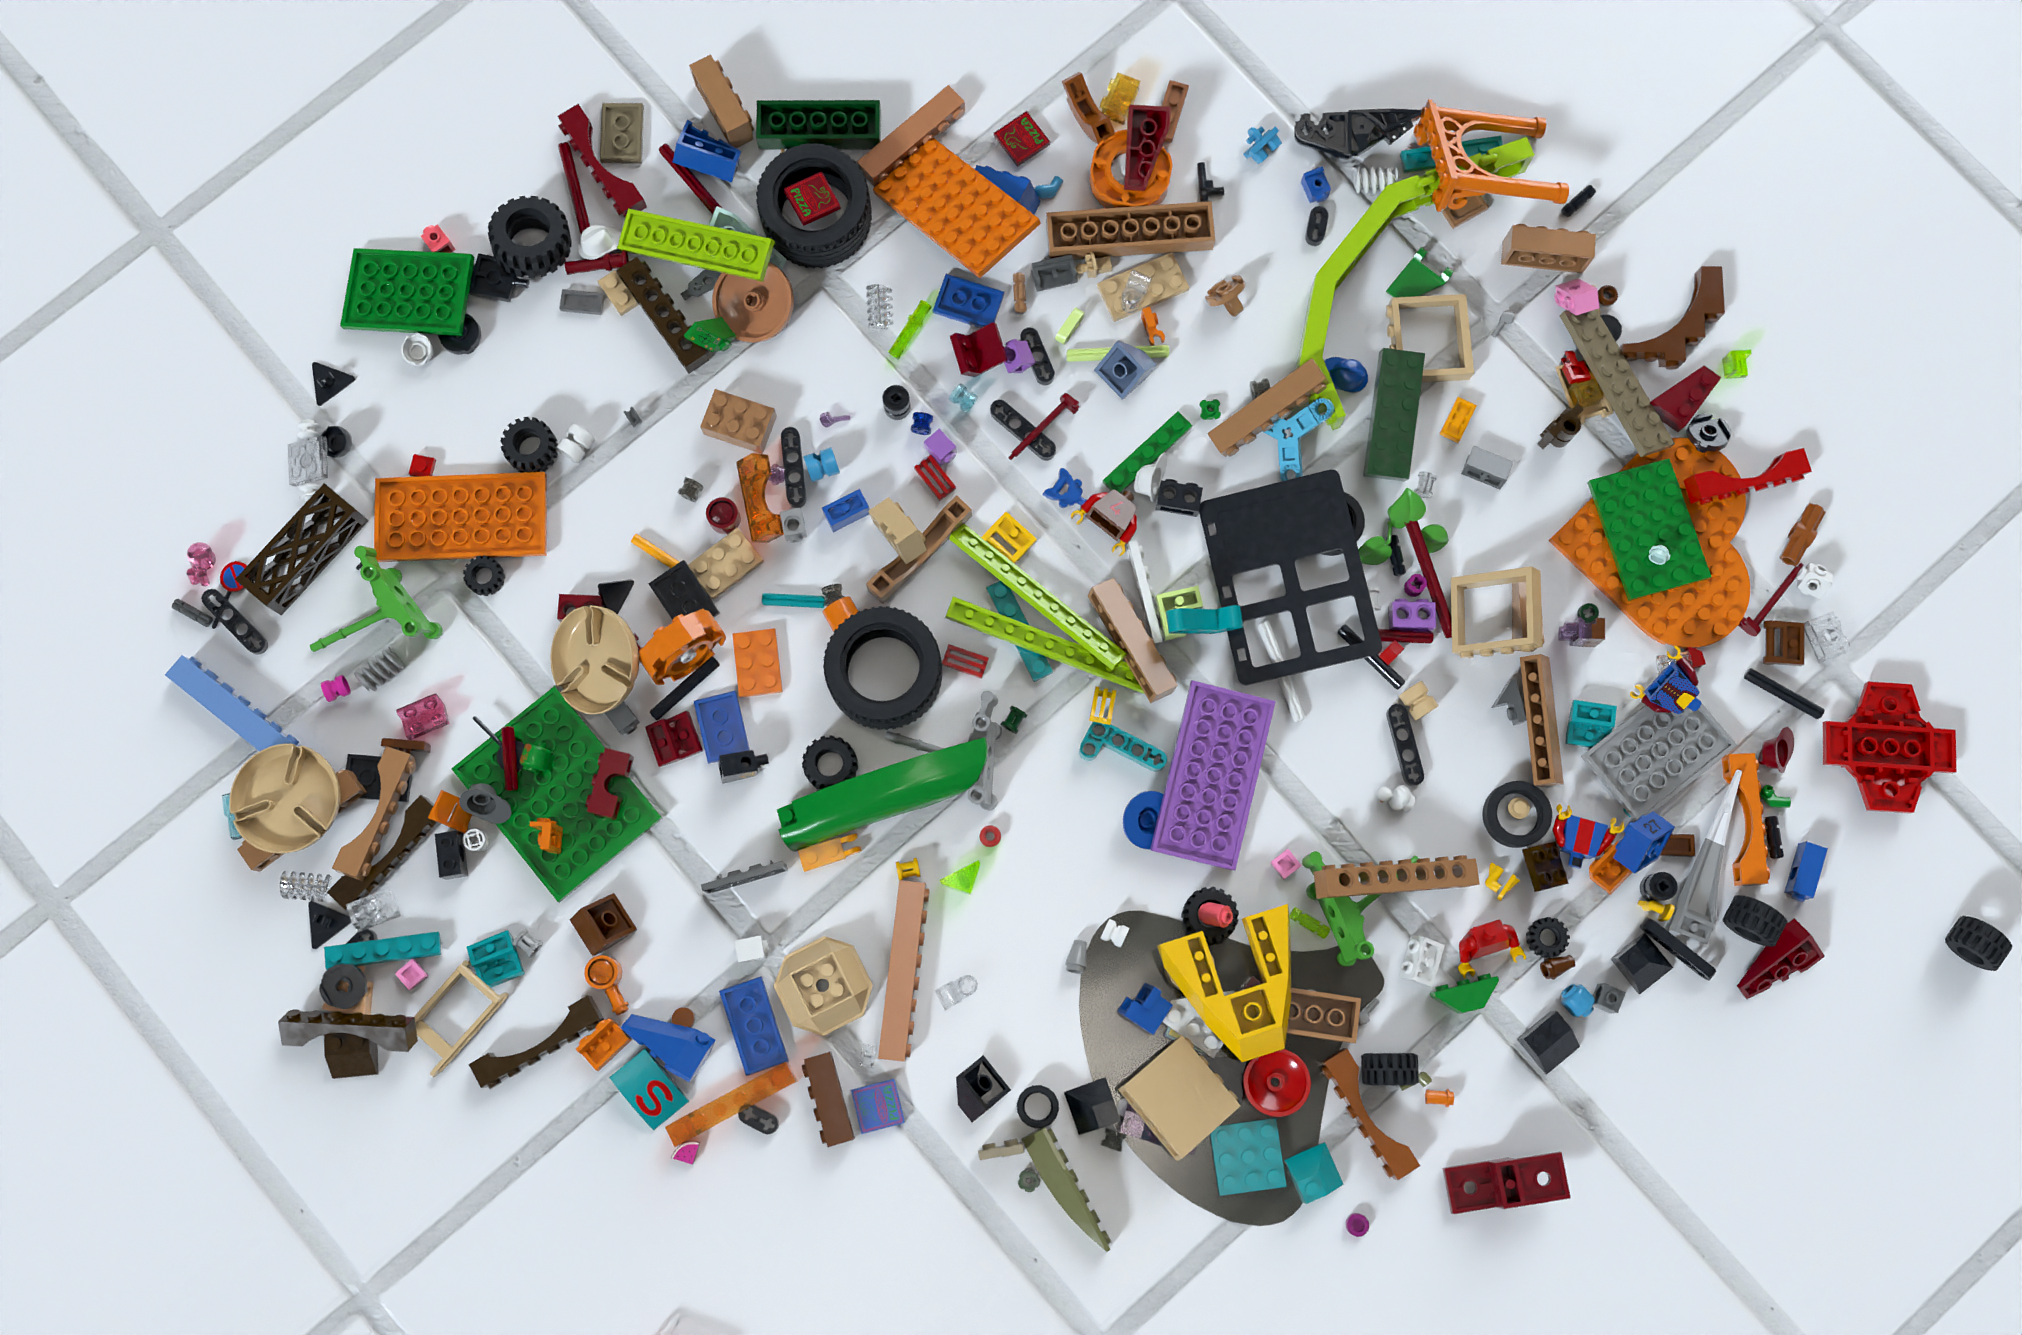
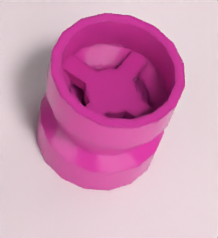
M344 675L336 676L332 681L326 680L321 682L322 692L328 702L336 700L340 695L344 697L351 694L349 684Z

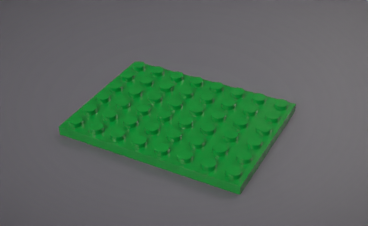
M554 686L504 726L514 727L515 740L525 745L533 744L534 740L547 744L546 748L551 751L552 755L545 771H540L539 774L522 769L517 772L518 789L507 791L505 789L504 769L500 767L497 761V753L500 746L491 737L451 769L468 790L472 784H488L495 789L497 796L508 802L511 807V816L506 822L495 823L556 901L560 903L663 818L630 777L622 776L614 777L608 785L611 795L622 798L617 819L614 820L587 812L586 800L589 794L592 795L594 788L592 786V779L595 773L598 774L600 767L598 759L600 753H604L605 747ZM500 729L494 735L502 742V732ZM537 818L551 819L550 821H556V825L563 827L561 854L550 853L540 849L538 835L542 831L531 827L530 822H537Z

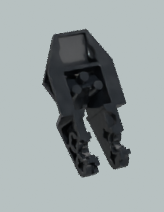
M1389 108L1327 112L1322 114L1318 125H1315L1314 121L1310 120V114L1304 113L1301 114L1299 121H1295L1294 138L1301 146L1349 160V156H1359L1382 140L1386 141L1388 145H1392L1393 142L1414 127L1413 122L1420 118L1421 110ZM1325 125L1327 132H1329L1328 135H1326L1325 131H1323ZM1304 126H1305V130H1306V132L1308 133V135H1304V132H1302L1303 129H1304ZM1371 134H1374L1376 137H1378L1377 139L1369 143Z

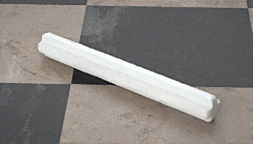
M1268 621L1260 623L1258 629L1271 663L1284 661L1270 623ZM1290 676L1277 678L1293 721L1299 722L1304 720L1305 714Z

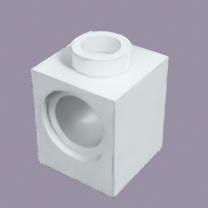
M761 935L735 940L739 963L766 959V953L770 952L768 940H764Z

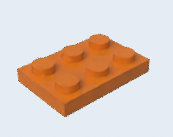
M776 629L733 633L739 697L783 692Z

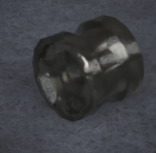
M1267 378L1262 379L1261 382L1250 381L1252 400L1270 389V383Z
M685 477L683 480L684 485L682 488H679L677 493L689 501L697 502V495L703 490L704 486L691 478Z
M832 584L821 589L822 594L826 598L824 601L826 607L845 597L841 592L843 590L842 584Z
M1106 1127L1104 1131L1106 1135L1101 1140L1100 1145L1121 1152L1123 1148L1121 1144L1126 1139L1127 1134Z

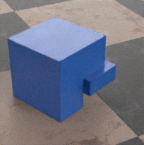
M1144 983L1134 1000L1126 997L1117 1012L1143 1030L1154 1035L1173 1004L1160 996L1161 990L1148 983Z

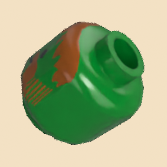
M534 740L533 744H526L519 760L520 764L523 765L522 769L539 774L540 771H545L552 755L551 751L546 748L547 744Z

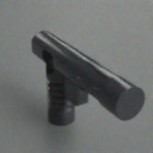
M1197 163L1200 202H1208V196L1224 195V187L1213 188V180H1206L1205 163Z

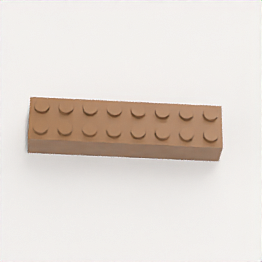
M1212 201L1046 213L1049 259L1072 254L1073 260L1085 259V255L1091 252L1094 253L1095 258H1102L1107 256L1118 257L1213 250L1215 244Z

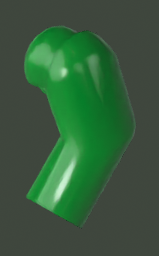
M1765 785L1761 789L1760 797L1769 807L1789 808L1791 806L1790 797H1777L1771 785Z

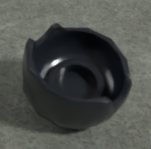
M328 426L322 433L319 441L321 450L329 457H342L350 451L352 437L343 427Z

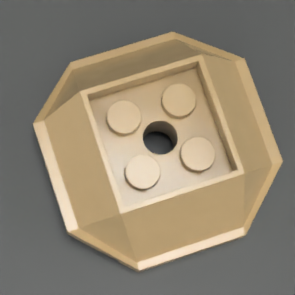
M823 936L784 957L774 983V988L794 1027L825 1036L864 1016L873 984L854 945ZM822 979H826L829 982V988L825 992H820L817 988L818 982Z

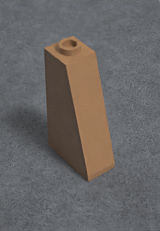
M1526 581L1512 583V639L1527 638ZM1542 617V642L1544 644V629Z

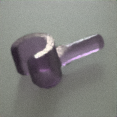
M824 412L820 415V421L824 427H830L839 421L850 420V415L831 417L829 412Z

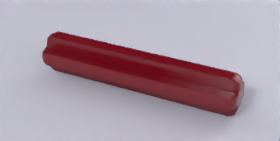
M1378 629L1381 641L1385 642L1396 640L1397 642L1431 644L1434 640L1432 631Z
M506 726L501 729L505 789L507 791H515L518 789L514 727Z

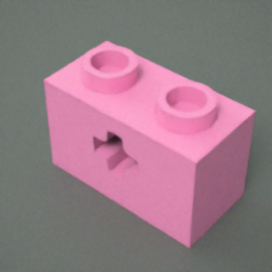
M1579 278L1555 286L1556 293L1554 297L1557 305L1570 310L1574 315L1577 316L1599 308L1597 288Z

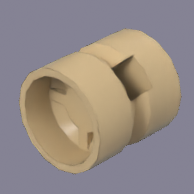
M1423 681L1418 682L1399 695L1404 705L1410 706L1409 712L1415 721L1439 706L1433 696H1428L1429 690Z

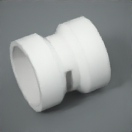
M470 829L464 834L463 844L468 850L480 853L487 850L490 845V838L483 831Z
M1109 919L1100 939L1104 941L1111 939L1115 946L1121 948L1129 928L1124 925H1118L1117 927L1116 921Z

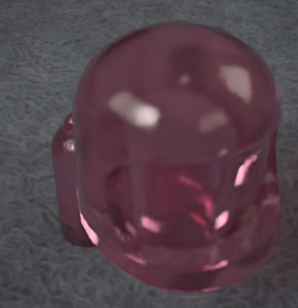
M197 542L192 544L187 550V558L191 568L187 570L186 574L192 585L200 583L201 586L206 587L210 584L207 570L214 566L216 556L208 544Z

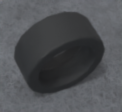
M1033 1085L1026 1088L1019 1095L1017 1113L1021 1121L1027 1126L1043 1128L1052 1124L1057 1118L1059 1101L1055 1093L1048 1087ZM1034 1093L1044 1094L1051 1103L1050 1113L1042 1120L1031 1119L1025 1112L1026 1099Z

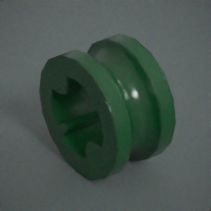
M1587 603L1578 609L1577 616L1583 623H1591L1595 618H1598L1599 610L1596 605ZM1589 608L1591 609L1590 613L1593 612V616L1586 618V614L1583 611Z

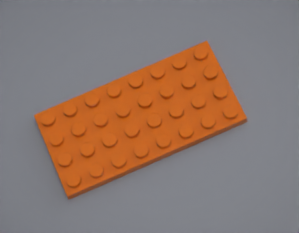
M932 139L919 147V151L916 154L908 157L901 167L893 170L888 178L872 189L877 197L978 278L986 274L1041 224L1038 217L936 139Z
M545 472L375 478L374 549L377 553V561L476 559V556L483 557V555L489 558L547 556V474Z

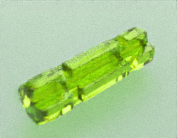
M1297 907L1291 910L1289 914L1290 919L1295 922L1299 921L1301 926L1313 933L1317 932V935L1322 939L1328 936L1330 927L1325 924L1321 925L1320 921L1307 913L1303 914V911Z

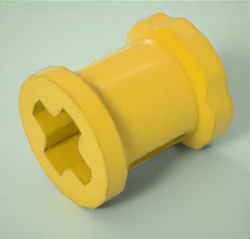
M917 858L904 863L895 862L899 880L903 881V878L912 876L921 877Z

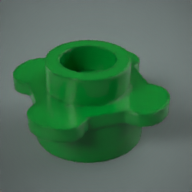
M1202 400L1200 402V417L1203 420L1219 419L1221 417L1219 400Z

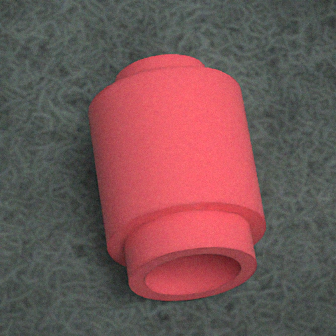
M1208 902L1200 906L1198 917L1204 924L1226 928L1231 923L1233 914L1229 906Z

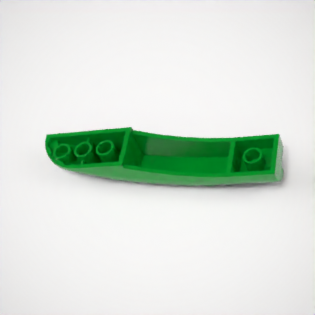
M986 738L976 739L904 760L793 800L791 804L777 809L782 827L778 829L785 845L790 850L796 852L854 829L910 811L923 809L959 795L970 789L978 781L983 767L986 766L988 756Z

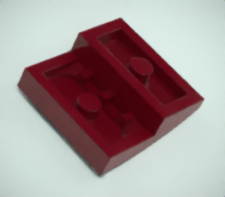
M684 711L671 718L661 719L645 726L658 767L703 752L689 711Z

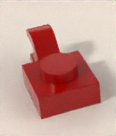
M1573 350L1565 351L1567 358H1561V363L1568 383H1588L1591 376L1584 361L1578 362Z

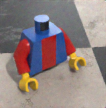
M1559 804L1556 807L1559 815L1555 818L1552 832L1557 845L1560 846V851L1570 854L1568 866L1581 869L1583 858L1592 859L1595 856H1600L1611 845L1617 833L1624 830V822H1621V825L1616 827L1614 826L1616 818H1612L1610 820L1611 828H1608L1606 824L1571 815L1572 810L1569 805L1566 811L1561 812L1562 805Z

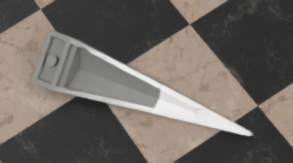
M1736 770L1676 902L1675 908L1677 910L1669 928L1672 931L1705 944L1708 943L1715 925L1718 885L1724 846L1742 774L1741 770Z

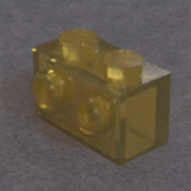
M1118 72L1115 79L1111 78L1107 88L1109 91L1108 96H1103L1100 104L1102 113L1109 116L1110 120L1124 125L1128 117V107L1133 105L1139 92L1140 81Z

